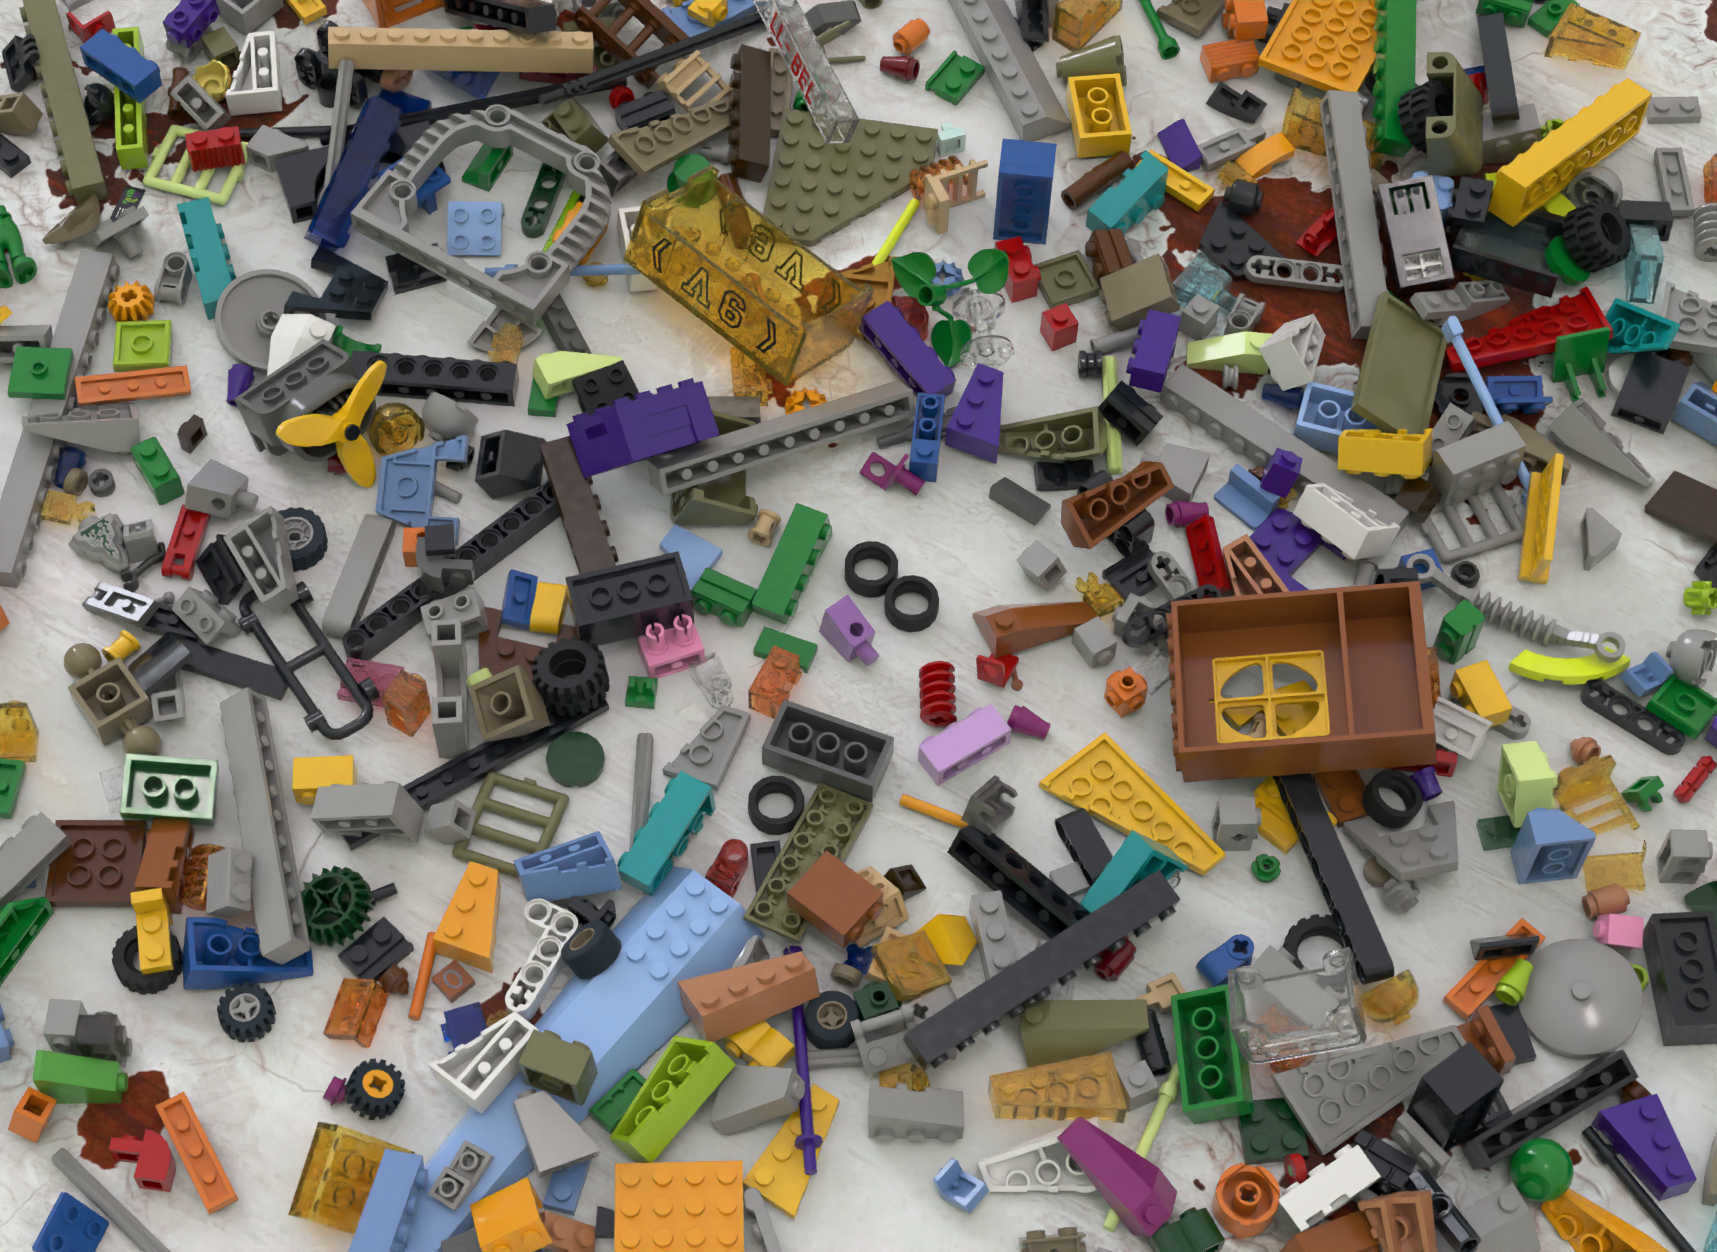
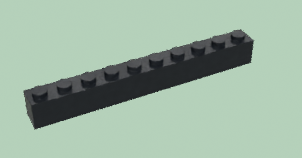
M1157 870L906 1032L903 1041L923 1070L931 1066L934 1070L941 1067L950 1060L949 1054L957 1049L960 1053L964 1052L976 1043L974 1038L981 1033H984L985 1036L990 1035L1001 1027L999 1022L1007 1016L1011 1020L1018 1017L1026 1010L1024 1005L1032 1000L1039 1003L1052 993L1050 989L1058 983L1063 987L1077 977L1075 972L1085 967L1086 970H1090L1102 961L1100 956L1108 951L1112 954L1116 953L1127 945L1126 939L1132 935H1135L1136 938L1144 935L1152 928L1150 924L1158 918L1161 922L1170 918L1177 912L1175 907L1181 899L1162 872Z

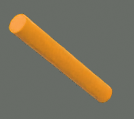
M903 794L900 799L899 805L959 828L969 825L961 820V815L906 794Z

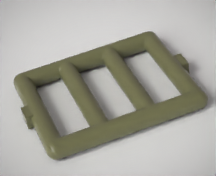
M491 771L486 775L471 808L476 812V817L470 839L473 834L532 854L548 849L568 806L569 796L538 786L536 780L525 777L524 781ZM499 785L553 802L555 806L550 817H546L489 799L494 786ZM483 810H488L544 828L539 842H534L478 824ZM470 839L455 843L452 850L453 857L466 862L472 861L518 878L515 864L466 849Z

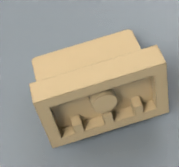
M872 866L858 871L857 874L883 892L884 909L875 921L870 920L863 927L862 935L854 942L858 948L881 936L886 926L894 928L909 919L900 890Z

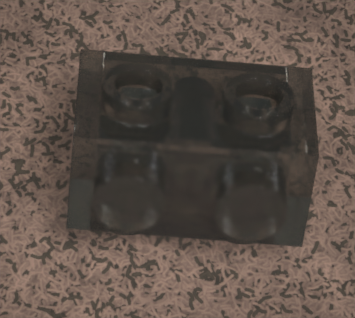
M99 1011L95 1015H79L76 1046L81 1056L119 1062L121 1068H126V1059L132 1055V1039L127 1037L126 1026L121 1024L118 1015L107 1011Z

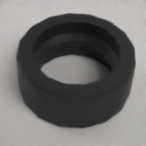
M877 541L859 543L849 550L845 558L846 583L858 595L864 597L885 595L890 584L898 578V559L895 552L883 543ZM865 559L880 560L888 567V573L883 578L877 580L863 579L854 570L855 565Z
M916 575L902 576L894 580L887 588L884 602L885 615L889 622L899 630L907 632L922 631L930 627L936 620L939 610L938 591L933 583L924 577ZM913 592L925 597L929 605L926 611L920 614L909 615L902 613L895 607V600L904 593Z
M1383 770L1376 774L1366 785L1362 793V803L1368 815L1381 826L1396 829L1409 824L1419 813L1422 807V794L1412 778L1403 772ZM1384 787L1397 793L1403 800L1406 811H1399L1387 805L1381 798L1379 788Z
M784 776L763 778L752 787L749 793L748 814L750 820L759 831L768 835H782L791 832L804 811V796L801 788L793 780ZM783 793L793 800L794 807L792 812L785 817L770 818L760 812L759 801L767 794Z

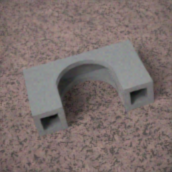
M461 619L432 620L431 647L437 678V697L432 698V726L439 758L458 757L469 751L468 685L465 682L468 678L467 650Z

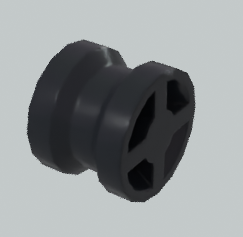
M1079 350V378H1085L1087 375H1093L1095 378L1102 377L1101 350H1095L1093 353Z

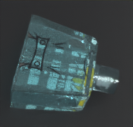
M1201 252L1197 254L1173 283L1179 306L1184 308L1196 294L1229 312L1232 311L1237 300L1236 296L1229 293L1232 281L1231 276Z

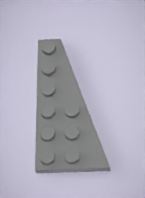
M1667 281L1660 316L1681 325L1668 348L1717 355V301L1708 302L1698 298V293L1691 290L1685 293L1675 289V284Z
M1450 1025L1272 1074L1270 1077L1318 1153L1325 1155L1414 1093L1421 1077L1464 1046L1466 1041L1456 1025Z

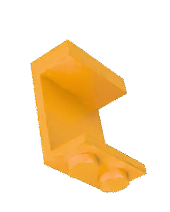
M528 1177L470 1205L482 1252H534L553 1243L539 1214L538 1209L543 1207L541 1200Z

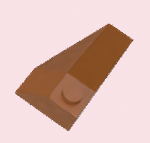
M1089 601L997 605L975 612L972 617L996 659L1072 635L1076 627L1094 619L1097 615Z

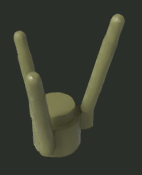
M845 21L827 32L810 39L806 49L800 44L804 61L810 63L807 49L811 46L812 40L816 42L819 50L813 61L815 67L819 66L820 62L821 64L865 61L866 57L822 58V55L826 54L823 44L839 37L840 33L838 32L849 26L850 21ZM810 50L809 53L812 58L814 54L812 50Z

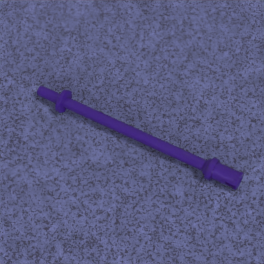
M789 946V949L786 947L783 950V954L803 952V949L800 946ZM804 1004L792 1008L797 1074L805 1082L804 1096L799 1102L802 1135L797 1137L794 1143L797 1149L803 1150L805 1174L814 1175L817 1173L815 1149L821 1147L823 1140L821 1136L814 1134Z

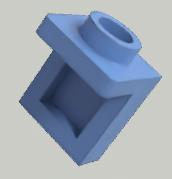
M1654 651L1648 655L1643 663L1626 669L1620 678L1627 684L1631 692L1641 698L1658 691L1674 671Z
M953 1158L939 1170L933 1179L942 1199L969 1214L989 1192L986 1183L964 1172L959 1162Z

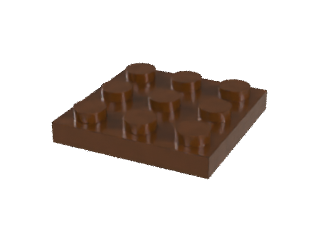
M56 820L55 825L67 835L72 844L49 865L45 898L49 900L51 906L133 907L130 893L136 892L134 886L146 847L147 821Z

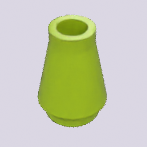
M1517 959L1515 964L1496 983L1495 996L1503 1003L1511 1006H1516L1518 1002L1523 1001L1530 974L1534 968L1533 965L1524 959Z

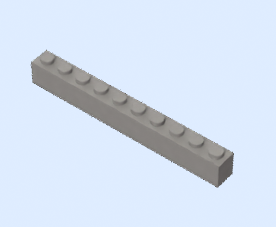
M1329 90L1320 102V112L1351 339H1368L1378 296L1384 291L1388 293L1389 291L1386 289L1385 282L1387 271L1382 261L1383 244L1379 240L1378 233L1380 222L1379 219H1376L1375 212L1376 196L1373 195L1372 190L1373 174L1369 169L1370 152L1366 148L1365 141L1367 130L1362 120L1363 104L1360 103L1359 92Z
M1181 364L1165 381L1160 401L1168 408L1184 415L1191 423L1207 430L1214 438H1219L1230 445L1237 453H1242L1253 460L1257 466L1265 468L1277 447L1285 451H1291L1298 457L1303 458L1300 474L1293 485L1301 494H1303L1306 486L1309 484L1324 483L1353 499L1352 505L1367 513L1371 509L1376 512L1375 518L1388 526L1393 522L1401 526L1396 537L1406 526L1410 514L1408 509L1399 505L1395 500L1356 475L1347 474L1345 470H1338L1336 462L1184 364Z
M896 380L647 458L650 485L664 496L915 416L913 390Z
M246 687L220 702L221 722L224 726L225 746L228 750L230 762L229 770L233 779V794L237 803V818L241 827L242 846L245 851L252 852L254 855L251 858L253 860V868L251 869L253 874L250 875L252 877L250 882L252 883L251 898L255 910V923L258 927L260 939L259 948L263 957L283 965L309 951L311 947L266 697Z

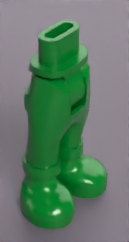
M0 205V288H10L13 285V280L4 252L6 249H8L14 277L19 284H25L33 279L37 273V266L32 258L26 257L20 231L12 220L11 214L7 212L6 207Z

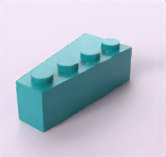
M209 197L177 204L207 319L211 320L215 319L217 303L222 292L236 279L233 264L227 265L226 260L231 259L227 243L221 244L220 241L225 239L221 223L216 224Z
M683 771L679 772L676 779H670L664 791L665 796L660 803L656 802L649 813V821L645 827H640L633 838V846L629 852L625 851L621 855L617 864L622 881L650 896L655 893L672 870L674 861H672L673 857L678 858L686 851L690 834L697 835L703 828L702 821L705 814L712 816L716 810L712 787Z

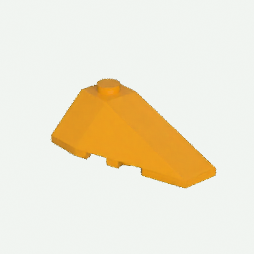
M1570 1188L1560 1198L1551 1202H1543L1540 1207L1562 1239L1567 1240L1575 1252H1670L1647 1234Z

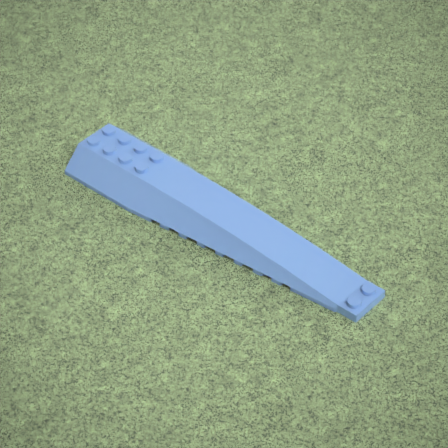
M673 866L652 896L645 894L613 928L612 932L621 942L620 953L613 964L599 975L590 979H580L574 974L534 1025L540 1032H544V1030L552 1031L558 1034L561 1040L571 1044L573 1041L581 1042L592 1051L598 1074L583 1106L548 1093L578 1125L589 1115L588 1110L632 1068L638 1071L656 1050L659 1051L691 1020L683 1009L678 981L731 969L750 938L754 935L759 936L761 940L764 938L763 932L757 925L743 920L746 911L741 904L693 869ZM521 1071L518 1072L482 1114L471 1106L424 1166V1169L428 1170V1179L425 1188L420 1189L417 1212L412 1218L403 1252H441V1241L466 1232L475 1226L470 1208L471 1204L518 1182L534 1169L513 1109V1102L518 1099L517 1095L524 1091L535 1089L536 1092L542 1090L525 1084ZM467 1140L494 1156V1159L472 1192L455 1211L428 1193L443 1168L450 1166L463 1142Z

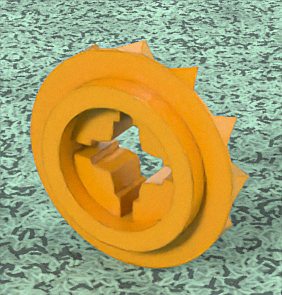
M805 387L798 392L794 390L792 395L786 398V415L804 410L803 402L805 401L809 402L810 407L826 403L825 394L818 393L816 388L813 391L807 390Z

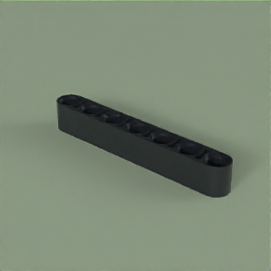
M1503 12L1477 16L1493 124L1520 120Z

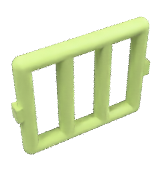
M171 125L160 147H155L152 153L153 161L143 178V184L148 187L196 199L209 197L212 203L226 204L237 181L241 182L245 175L244 167L248 161L246 145L249 142L242 141L245 164L234 165L220 193L205 190L216 170L215 168L212 170L208 168L207 171L203 169L195 187L181 184L191 164L187 148L170 181L156 178L177 136L186 138L185 134L200 131L179 125Z

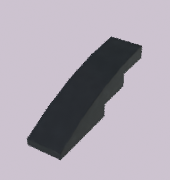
M1015 0L1023 41L1049 42L1047 0Z

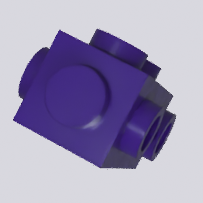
M181 0L162 22L167 38L173 44H180L189 49L194 42L201 38L209 25L217 20L220 10L216 0Z

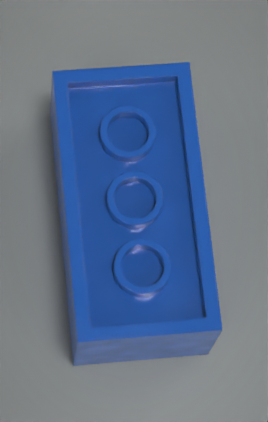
M1003 138L998 174L994 240H1006L1020 236L1024 243L1046 245L1057 144Z

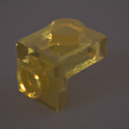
M913 1063L899 1065L879 1072L880 1087L896 1089V1084L902 1083L907 1084V1090L924 1092V1088L930 1086L927 1073Z

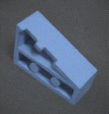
M600 831L513 860L527 902L538 898L549 902L573 898V896L579 897L622 889L615 860Z

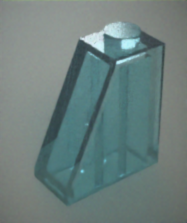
M1630 224L1631 249L1628 257L1625 259L1626 301L1654 304L1664 261V253L1656 226Z

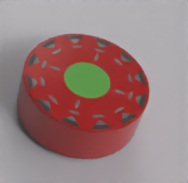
M1299 1153L1285 1155L1284 1170L1290 1185L1297 1181L1299 1184L1306 1181L1307 1167L1302 1155Z

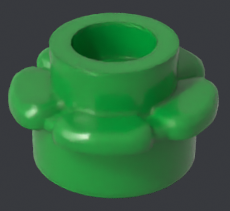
M1261 854L1256 857V861L1252 863L1251 869L1257 880L1268 883L1279 877L1281 873L1279 868L1280 862L1275 856Z

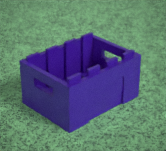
M693 378L678 382L679 388L673 389L672 384L656 388L657 394L654 395L648 390L635 394L636 400H629L627 396L612 401L613 407L609 405L595 409V413L592 415L584 412L572 416L574 421L566 425L583 477L587 478L720 435L703 382L694 383Z

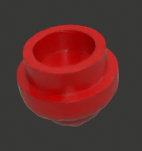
M624 85L615 87L609 95V104L614 110L624 101L631 102L635 100L632 90Z

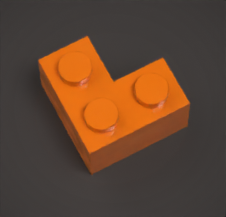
M1224 0L1226 13L1221 15L1222 28H1226L1228 39H1265L1268 17L1264 0Z

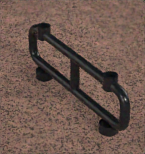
M301 581L296 584L299 599L290 604V606L317 646L288 662L285 661L262 627L256 614L252 612L251 604L259 598L253 589L250 590L240 600L239 611L242 618L238 622L246 635L251 632L254 634L308 714L303 719L311 733L318 730L327 739L341 740L368 725L373 718L374 712L371 703L381 698L379 691L370 677L357 683L305 607L314 601L305 583ZM323 655L362 710L361 715L357 719L338 729L329 726L320 709L314 704L294 674V671Z

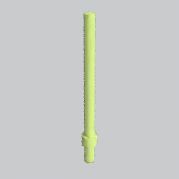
M1178 1062L1173 1064L1166 1082H1162L1157 1093L1158 1101L1135 1151L1145 1159L1170 1103L1175 1101L1179 1092L1177 1087L1180 1082ZM1110 1208L1102 1226L1110 1232L1115 1231L1120 1219L1112 1208Z

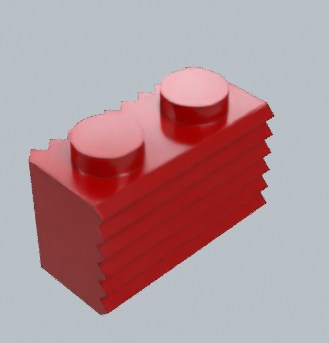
M239 126L222 127L215 130L196 131L185 134L187 152L194 172L197 170L201 172L203 169L207 171L208 168L212 170L213 168L218 169V167L223 168L225 166L228 168L229 165L233 167L234 165L245 164L244 148Z

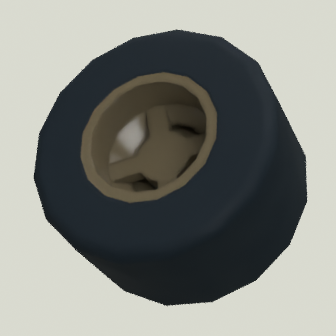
M600 920L592 921L577 929L563 945L561 958L580 979H590L599 975L613 964L620 953L621 942L604 922Z
M825 991L820 993L819 997L810 1000L805 1009V1029L808 1040L818 1049L848 1048L855 1041L850 1022L859 1019L860 1015L856 1002L847 994L839 991Z

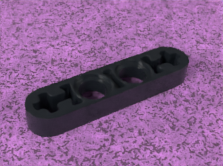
M1206 584L1172 601L1201 599L1204 595H1211L1213 598L1222 597L1216 586ZM1171 601L1130 620L1121 631V638L1125 645L1137 648L1169 633L1167 630L1166 613H1172ZM1154 615H1161L1165 618V628L1155 627L1152 621ZM1146 626L1147 630L1143 631L1138 638L1130 636L1129 633L1132 629L1137 631Z
M1592 679L1584 685L1580 699L1586 707L1666 755H1675L1681 751L1686 740L1683 732L1603 681ZM1594 691H1597L1599 695H1597L1595 698L1590 695ZM1608 697L1610 698L1608 705L1606 706L1604 705V702H1606ZM1615 704L1623 705L1627 709V714L1619 715L1615 713L1612 706ZM1642 719L1648 720L1652 724L1653 729H1641L1638 721ZM1658 728H1659V729H1661L1662 731H1661V733H1659V735H1658V737H1657V736H1655V734H1656V732H1657V730H1658ZM1670 737L1675 739L1672 744L1666 742Z

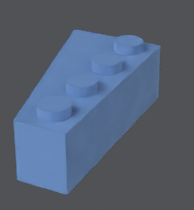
M385 1149L348 1252H403L412 1218L417 1212L420 1189L425 1188L428 1179V1170L424 1169L423 1156Z

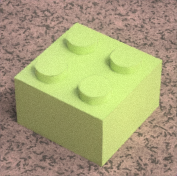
M1537 741L1502 744L1497 792L1514 828L1522 827L1528 812L1536 808H1546L1547 810L1555 808L1553 788L1557 787V775L1554 770L1550 769L1547 754L1541 751Z

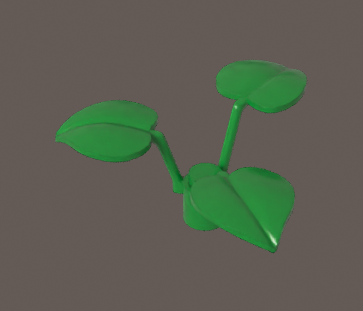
M984 249L978 251L968 262V270L973 278L949 285L933 284L931 282L936 276V266L933 259L924 252H912L891 259L894 273L903 290L909 296L917 298L921 305L932 306L933 311L939 312L948 319L940 320L935 324L931 332V342L937 355L941 358L944 365L949 368L958 364L967 355L972 343V331L965 320L954 321L953 316L940 308V305L947 299V290L970 285L975 282L977 288L982 293L994 294L999 292L1006 284L1009 271V258L1002 250Z

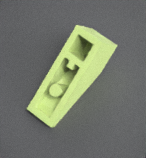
M1244 331L1188 342L1186 366L1194 369L1223 371L1224 365H1228L1229 368L1238 365L1239 373L1267 375L1269 366L1258 348L1272 334Z
M557 351L551 354L544 353L535 358L532 375L545 400L575 391L572 385L574 379L623 359L617 356Z

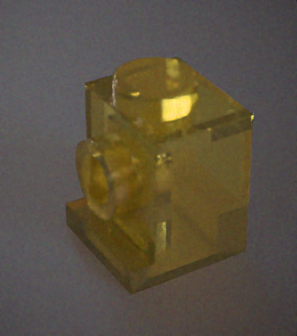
M504 323L500 328V332L494 333L491 348L494 351L488 350L487 353L489 361H506L517 364L525 338L523 331L519 330V326Z

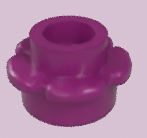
M334 1076L323 1099L331 1102L330 1106H333L335 1101L341 1104L346 1096L345 1088L347 1086L345 1085L347 1080L345 1077L342 1080Z

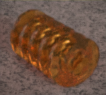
M951 155L947 160L940 159L938 163H930L928 167L921 166L919 170L912 169L908 177L910 190L914 198L920 202V194L924 196L925 174L930 173L934 177L940 175L941 169L945 168L949 172L954 170V165L956 164L964 167L962 162L956 156ZM964 174L963 185L967 186L968 177L967 174ZM954 178L949 179V184H951L952 187Z
M200 844L192 848L191 859L188 863L189 869L185 876L187 880L184 882V891L180 898L185 906L195 910L206 911L208 855L226 849L225 847L214 844Z

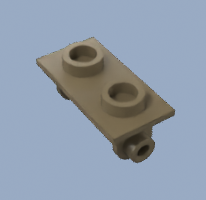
M1077 1227L1058 1228V1234L1045 1235V1230L1027 1231L1026 1237L1018 1238L1022 1244L1026 1243V1248L1021 1249V1252H1051L1050 1249H1056V1252H1086L1085 1242L1079 1243V1238L1086 1237V1234L1077 1232Z

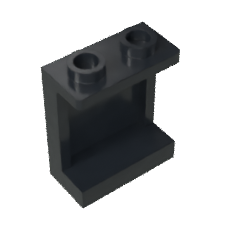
M1653 351L1636 352L1611 415L1664 434L1690 367L1684 366L1683 363L1677 360L1662 358Z

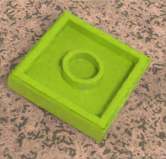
M172 321L116 322L113 355L114 372L170 367Z

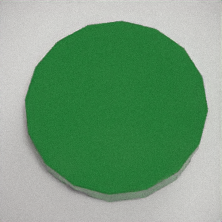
M1556 236L1547 243L1548 246L1545 248L1546 262L1553 273L1560 274L1564 278L1561 280L1563 283L1579 286L1590 277V271L1587 272L1582 267H1579L1570 256L1563 236Z

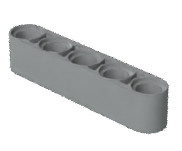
M370 514L364 516L322 622L323 633L343 637L348 630L361 621L392 543L396 528L395 520Z

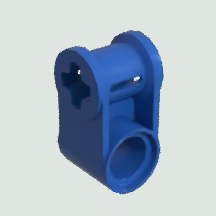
M1234 935L1217 949L1206 954L1198 962L1196 969L1212 987L1229 984L1251 965L1254 943L1246 935Z

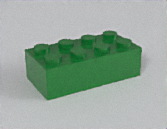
M1231 984L1172 995L1171 1004L1183 1113L1193 1124L1254 1113L1240 995Z

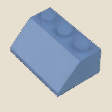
M1536 808L1528 812L1510 852L1518 885L1577 878L1596 839L1595 832L1559 809L1547 810L1546 808Z

